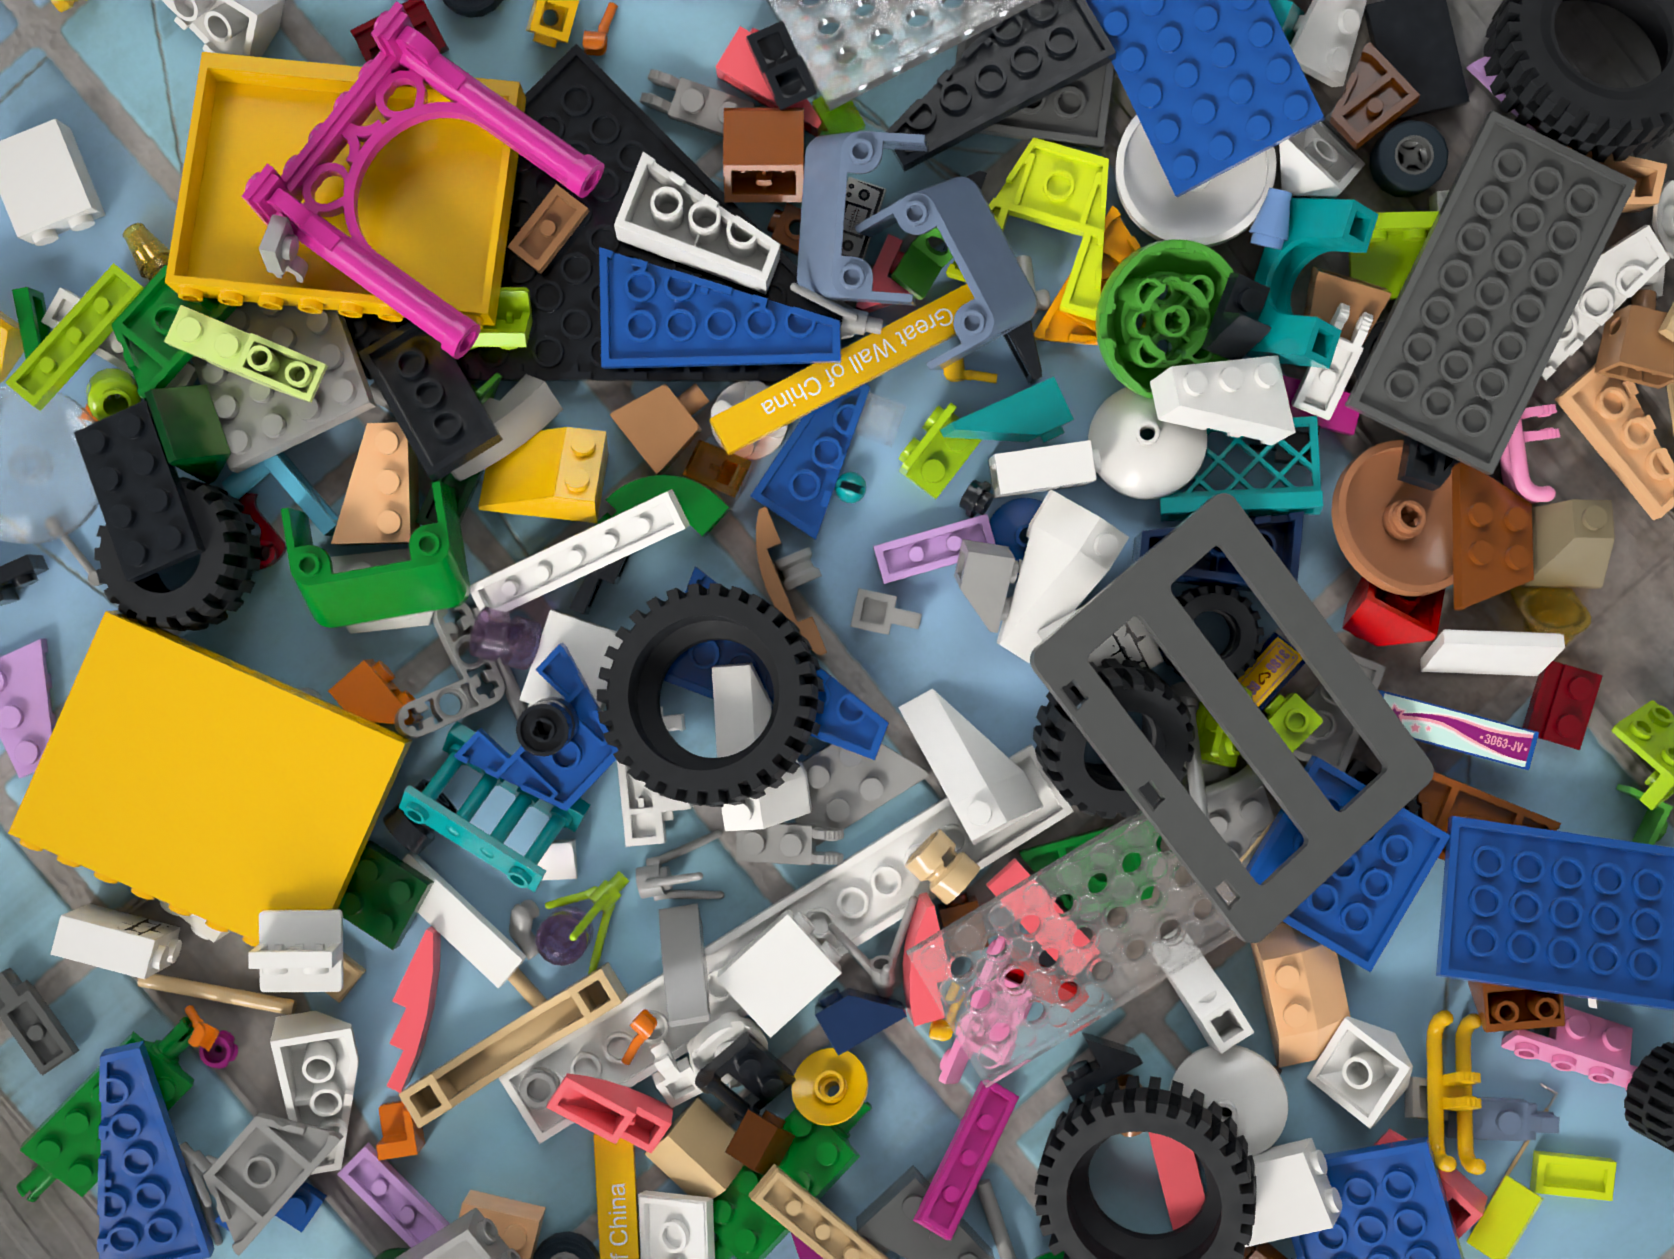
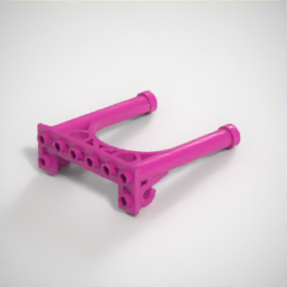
M396 1L389 11L386 10L379 15L374 24V30L371 32L380 49L377 56L373 60H368L362 66L357 81L349 91L339 95L334 103L331 114L323 123L317 124L312 129L308 137V143L300 153L293 155L286 162L283 174L280 176L267 163L261 172H256L251 176L241 197L267 226L272 214L289 218L294 235L298 237L302 244L440 342L441 348L449 355L459 359L470 350L480 333V325L468 316L463 315L378 254L367 243L361 231L358 218L359 191L365 173L375 156L392 138L413 125L432 119L455 118L469 121L485 129L580 198L586 197L598 184L604 171V164L591 154L584 155L440 54L435 45L414 28L404 6ZM429 85L451 102L428 103L426 86ZM399 86H414L417 89L414 107L403 111L388 109V99ZM376 106L381 115L387 120L383 125L378 119L371 125L361 126ZM347 143L350 146L349 155L346 159L351 167L349 173L344 166L332 163ZM331 176L343 178V197L328 204H320L315 201V192L326 178ZM344 213L351 238L323 217H334Z

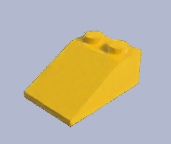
M574 427L540 430L506 457L485 468L478 504L479 510L597 523L609 456L606 431Z

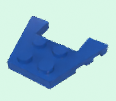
M560 643L535 670L577 712L579 724L573 740L553 755L545 757L536 756L526 751L521 745L511 756L480 728L459 749L454 757L461 762L470 763L485 770V773L497 779L502 778L521 787L520 790L562 810L568 811L614 763L616 758L613 754L618 749L607 744L603 734L609 732L610 727L600 723L598 712L601 709L567 646L564 643Z

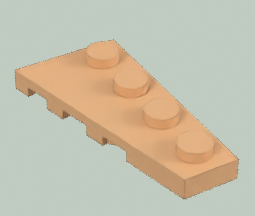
M1595 363L1558 395L1555 401L1652 520L1662 518L1674 507V463L1667 449L1661 448L1654 434L1656 426L1650 414L1645 416L1635 396L1639 393L1635 384L1596 374Z

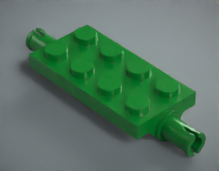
M183 1017L162 1040H156L155 1042L145 1041L133 1031L119 1045L144 1041L167 1111L194 1084V1078L183 1071L178 1063L179 1055L190 1045L188 1040L194 1031L192 1026H188L191 1023L188 1017ZM100 1065L22 1143L20 1151L38 1164L16 1186L17 1191L22 1197L31 1191V1194L26 1199L27 1201L36 1202L40 1195L56 1179L60 1180L81 1197L98 1182V1158L101 1154V1139H98L99 1124L101 1123V1102L99 1101Z
M864 1102L859 1111L850 1119L831 1126L812 1123L795 1108L784 1119L786 1123L783 1128L794 1134L795 1138L779 1168L820 1200L860 1157L858 1152L850 1145L848 1138L851 1135L849 1132L872 1109L871 1104ZM745 1165L728 1188L713 1199L714 1232L717 1237L714 1241L715 1259H731L733 1256L736 1259H765L790 1232L748 1196L764 1175L753 1171Z

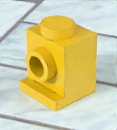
M534 0L526 31L534 33L533 42L551 48H556L557 42L568 43L579 0ZM546 10H551L556 14L557 20L552 26L547 25L543 20V14Z

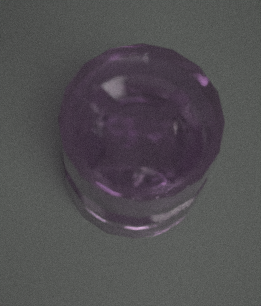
M485 606L478 614L471 631L469 641L470 654L492 662L500 657L503 665L525 671L531 666L536 657L541 640V625L537 621L521 616H516L511 620L509 613Z
M571 906L557 908L541 923L536 933L535 942L538 952L544 960L553 965L565 966L574 963L584 954L593 939L594 928L592 922L575 941L569 938L575 927L586 915L584 911Z

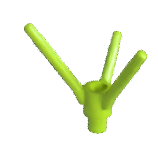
M619 871L609 882L604 880L599 887L594 886L585 891L545 903L546 909L561 907L586 899H590L594 903L570 934L569 938L572 941H575L584 932L600 911L603 912L588 974L598 967L610 918L616 906L615 903L622 896L620 894L622 889L630 882Z

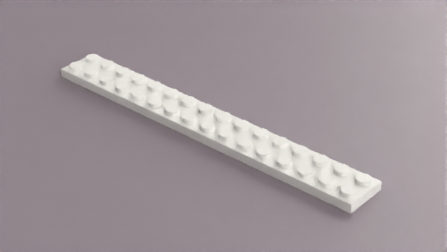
M1028 745L1009 757V759L1024 771L1043 808L974 845L946 796L843 861V864L835 865L705 946L704 954L708 973L710 1021L670 1027L664 975L662 973L628 994V997L618 1006L500 1076V1082L539 1144L574 1122L548 1108L541 1110L530 1108L522 1101L519 1087L528 1071L537 1067H545L556 1073L560 1083L566 1074L569 1073L607 1080L631 1088L658 1071L654 1064L656 1058L649 1046L664 1039L676 1060L688 1052L687 1044L691 1038L697 1036L710 1023L720 1019L726 1012H737L741 1017H745L748 1013L716 979L718 971L788 908L794 915L800 911L815 928L811 934L821 945L827 941L840 956H843L849 951L828 929L829 924H835L856 946H859L901 920L911 896L918 898L919 894L927 892L931 900L937 897L929 889L930 881H920L905 867V864L916 849L939 828L956 844L955 852H965L980 866L981 870L1073 813L1074 811L1069 803L1062 797L1042 770L1043 767L1037 760L1033 745ZM643 1009H646L657 1019V1026L651 1036L640 1046L631 1064L625 1065L621 1059L633 1038L638 1034L629 1025Z

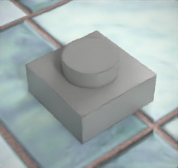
M1410 1077L1408 1088L1405 1090V1117L1428 1120L1427 1078ZM1444 1110V1121H1448V1110Z

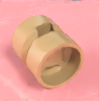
M939 828L916 849L907 860L905 867L920 881H930V891L946 905L954 900L970 884L979 872L980 866L965 852L956 853V844Z

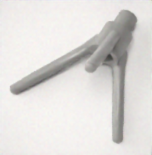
M796 283L791 284L790 289L843 316L841 340L852 338L854 334L864 335L865 332L881 334L884 319L868 316L869 312L858 310L844 301L829 300Z
M916 896L910 897L892 948L887 956L881 955L868 959L835 924L831 923L828 926V929L871 975L872 984L877 988L878 995L881 997H888L893 993L892 986L895 983L894 969L918 901Z
M187 1142L179 1145L215 1245L219 1246L223 1243L218 1224L214 1222L216 1219L211 1207L212 1201L203 1177L218 1158L210 1155L205 1157L200 1150L194 1151Z

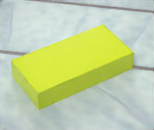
M1534 1150L1530 1189L1538 1194L1613 1201L1617 1162L1611 1158Z
M1506 1175L1466 1242L1491 1259H1508L1544 1198Z

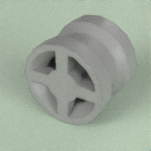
M810 547L774 562L777 570L783 572L785 577L783 584L786 591L822 576L819 568L814 567L811 562L812 552Z

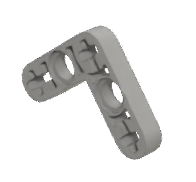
M465 602L459 607L450 609L452 613L459 611L462 618L457 621L460 632L467 628L470 634L463 635L455 642L450 637L458 633L455 625L452 622L445 623L443 619L448 610L434 611L433 614L434 626L459 681L413 700L397 711L394 718L395 729L401 736L407 739L420 738L495 704L504 695L505 685L473 613ZM462 643H472L477 647L479 658L475 663H465L459 657V647ZM485 664L487 670L482 671L480 675L485 684L492 683L494 685V689L490 692L491 699H488L486 694L479 695L476 688L481 685V681L477 674L470 678L467 672L474 671ZM453 694L459 699L460 710L456 715H447L440 709L439 702L442 695ZM426 701H430L431 712L439 723L434 724V717L432 716L419 723V731L414 726L407 727L404 720L409 717L408 710H411L414 715L423 713L430 709L425 704Z

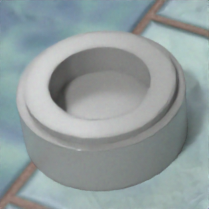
M533 1068L525 1074L520 1083V1097L530 1108L537 1110L545 1109L548 1101L560 1085V1080L556 1073L549 1068Z

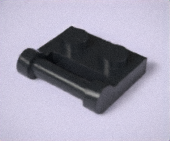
M745 1032L698 1072L695 1078V1085L704 1093L713 1094L734 1111L735 1118L742 1122L748 1109L760 1114L761 1109L788 1088L796 1079L792 1071L750 1034ZM729 1073L751 1093L743 1099L722 1082L721 1078Z

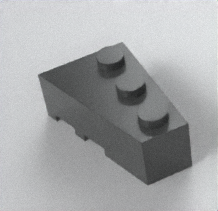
M914 1165L856 1217L858 1233L906 1259H995L993 1250L963 1218H961L951 1240H945L913 1221L931 1184Z

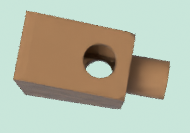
M1313 266L1303 316L1318 317L1330 324L1340 303H1344L1350 306V314L1342 328L1340 337L1351 341L1357 320L1362 316V313L1367 312L1372 314L1374 318L1365 338L1366 340L1392 293L1385 287Z
M1648 289L1638 290L1631 297V305L1614 312V315L1605 322L1595 365L1596 374L1657 389L1674 383V342L1658 332L1667 313L1656 310L1657 293Z
M696 383L678 397L674 395L666 384H663L615 410L610 416L657 475H662L702 431L692 415L710 401Z

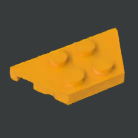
M1114 206L1110 208L1105 216L1101 292L1109 276L1121 261L1141 248L1135 236H1131L1121 220L1119 210ZM1069 275L1034 332L1035 340L1098 346L1095 321L1060 311V304L1070 277Z

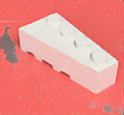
M645 152L642 153L614 223L617 240L766 295L780 260L781 244L738 215L734 216L719 206V202L707 194L703 195L685 183L682 177L673 171H667L657 164L655 159Z

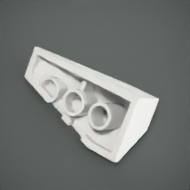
M162 0L177 15L174 21L183 30L190 28L205 43L202 47L205 52L254 57L263 56L278 32L285 0Z
M1053 490L1048 492L1029 523L1026 534L1029 540L1023 560L1019 559V576L1014 594L1009 597V613L1007 619L1002 621L997 639L999 645L1027 663H1030V655L1033 649L1042 642L1037 632L1075 611L1110 570L1129 539V536L1098 515Z
M752 663L715 665L712 667L717 758L736 754L750 746L761 735L769 722L773 704ZM796 760L800 765L794 774L786 772L781 777L785 782L776 789L772 787L766 788L764 790L765 796L758 799L746 798L744 804L736 806L724 804V807L721 808L725 831L765 829L811 813L812 804L808 777L802 762Z
M934 689L898 707L974 845L1043 808L1024 771Z
M316 1010L276 1017L270 1043L288 1119L339 1132L344 1136L311 1175L341 1170L359 1063L352 1024Z

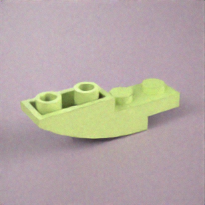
M180 305L164 340L168 345L206 360L214 366L312 403L328 367L326 364L253 333L249 334L183 305Z

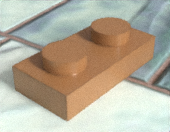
M555 184L508 245V248L542 274L590 211L559 185Z

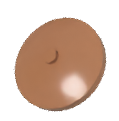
M1404 440L1383 442L1369 448L1354 458L1345 467L1336 483L1331 508L1336 539L1343 554L1353 568L1376 587L1402 596L1415 597L1433 594L1453 584L1452 470L1451 475L1444 484L1434 491L1397 480Z

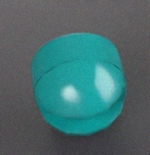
M856 472L843 473L839 476L835 485L836 495L845 503L852 504L860 501L866 492L864 478ZM842 481L861 486L860 492L856 493L849 489L840 488Z

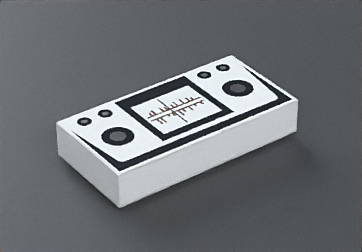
M852 177L848 178L842 256L858 257L864 260L871 237L858 234L854 226L880 211L886 188Z

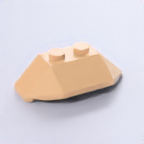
M1282 921L1262 941L1251 943L1278 1068L1317 1060L1344 1018L1347 1016L1351 1017L1337 953Z

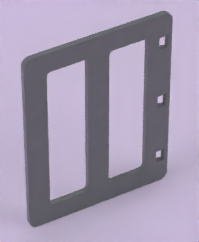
M1227 493L1217 494L1208 499L1037 645L1030 655V664L1034 672L1230 928L1244 942L1258 943L1262 941L1426 787L1433 778L1434 768L1429 758L1236 499ZM1215 546H1218L1382 765L1381 772L1340 811L1334 809L1171 592L1172 583ZM1133 617H1137L1303 835V845L1261 884H1258L1089 663L1090 654ZM1071 681L1085 698L1077 707L1062 689L1063 686H1066ZM1147 782L1151 784L1161 798L1154 806L1150 804L1139 789ZM1223 881H1225L1236 896L1229 906L1215 889Z

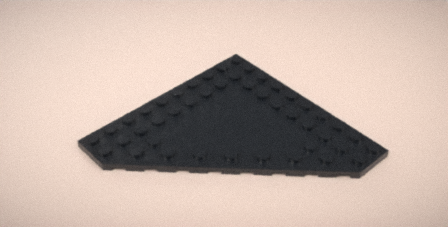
M575 44L525 94L526 104L524 113L582 154H591L604 164V171L595 188L586 197L580 198L520 154L518 155L501 287H526L529 289L533 323L527 347H518L511 350L500 347H478L470 349L463 357L457 359L468 380L488 381L497 372L502 375L500 381H520L527 374L543 381L780 382L812 365L774 364L604 369L601 367L599 247L630 258L634 257L647 261L650 264L666 269L680 271L732 287L741 292L768 298V300L790 307L794 306L840 320L841 324L843 316L790 289L792 283L798 284L797 266L781 250L779 263L765 295L617 240L614 223L643 152L655 159V162L667 171H673L682 177L685 183L701 194H707L719 202V206L734 216L738 215L758 230L760 229L733 202H725L724 192ZM555 184H557L586 206L590 212L542 274H540L509 250L508 245ZM363 313L361 318L344 316L366 379L374 380L359 352L403 326L409 320L403 317L401 322H391L380 319L376 314Z

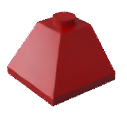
M1361 577L1347 604L1342 629L1376 647L1433 641L1438 633L1446 588L1425 596H1402L1380 589L1364 577Z

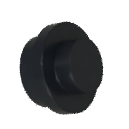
M977 480L972 481L961 498L959 507L966 510L965 514L970 518H973L977 513L983 515L993 501L994 495L990 493L992 485L987 481L983 483Z

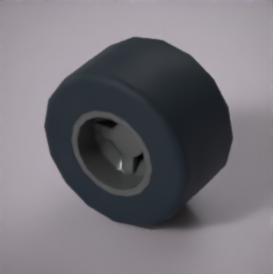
M1408 120L1396 124L1376 141L1370 153L1369 168L1373 180L1382 191L1394 197L1409 198L1423 193L1441 179L1448 165L1449 151L1445 138L1435 127L1424 121Z

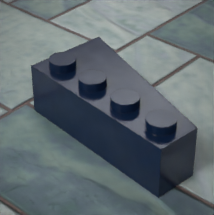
M1304 511L1278 516H1260L1251 519L1298 582ZM1176 527L1145 530L1139 533L1134 538L1131 565ZM1218 546L1212 548L1174 581L1175 583L1200 586L1218 585L1224 586L1227 589L1232 588L1234 590L1253 592Z

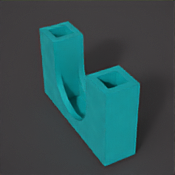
M1291 198L1288 241L1284 240L1282 250L1264 247L1254 281L1270 288L1258 321L1272 328L1246 354L1247 356L1256 358L1278 355L1279 361L1282 364L1330 369L1342 330L1318 317L1293 315L1291 309L1292 288L1301 270L1320 254L1331 251L1367 253L1379 214L1356 200Z

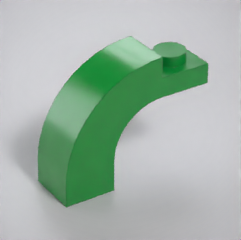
M655 475L629 482L613 492L606 501L616 510L615 514L611 516L607 512L595 525L672 489L689 524L705 538L731 508L711 490L695 481L673 475Z

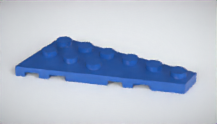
M599 247L601 367L604 369L841 363L840 320L794 306L790 307L768 300V298L741 292L732 287L680 271L666 269L650 264L647 261L634 257L630 258Z
M695 566L688 585L699 583L706 589H709L710 583L716 582ZM712 640L691 647L674 661L664 678L666 682L714 699L713 666L752 663L772 704L774 702L772 680L763 661L751 649L733 641ZM820 667L816 674L817 677L823 680L824 692H818V699L824 702L823 714H816L815 722L821 725L818 736L813 734L810 736L876 760L889 722Z
M144 1041L104 1049L100 1055L99 1101L101 1102V1123L99 1124L98 1139H101V1154L98 1158L97 1215L100 1216L99 1236L97 1237L99 1259L210 1258L215 1248Z

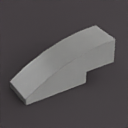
M526 374L500 401L489 398L483 406L503 440L452 471V475L455 479L462 481L484 470L519 448L550 423L563 408L547 383Z
M698 903L659 909L662 965L670 1027L710 1021L707 962L704 954L703 925Z

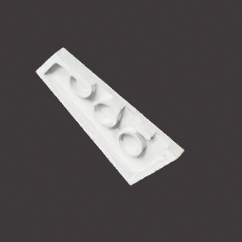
M1312 0L1306 14L1299 16L1293 28L1296 34L1290 44L1304 73L1330 87L1344 86L1367 0Z
M1650 225L1642 226L1602 252L1541 375L1545 381L1568 356H1572L1583 345V342L1599 326H1602L1614 315L1613 312L1628 297L1631 298L1670 259Z

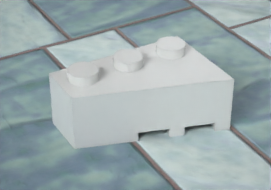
M1278 355L1171 366L1150 381L1158 420L1200 430L1207 428L1227 432V436L1236 438L1241 436L1261 440L1262 444L1271 446L1296 432Z

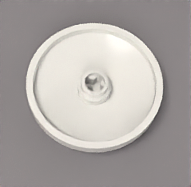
M1137 114L1131 120L1121 138L1115 162V182L1120 201L1131 220L1142 231L1157 241L1171 239L1189 240L1207 247L1225 243L1237 237L1252 225L1267 196L1268 189L1273 188L1276 177V153L1274 147L1180 197H1176Z

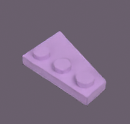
M47 638L34 641L0 657V739L19 779L35 773L56 725V715L52 713L50 688H52L51 674L47 672L45 655L48 652Z

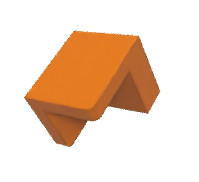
M402 1101L382 1104L379 1107V1116L383 1137L376 1144L378 1161L418 1155L425 1145L423 1127L418 1128Z

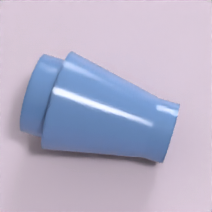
M1274 188L1268 189L1267 196L1249 230L1250 233H1253L1250 243L1282 250L1284 240L1288 241L1291 192Z

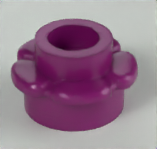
M221 1030L210 1052L200 1046L199 1055L203 1063L217 1069L227 1067L228 1062L234 1061L238 1055V1045L234 1043L235 1037L230 1032ZM217 1045L222 1047V1052L216 1051Z

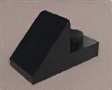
M1230 273L1202 349L1227 360L1242 359L1272 328L1258 321L1270 288L1241 274Z
M1082 1032L1095 1060L1091 1062L1082 1060L1067 1069L1068 1074L1061 1078L1072 1099L1075 1100L1143 1064V1062L1132 1047Z

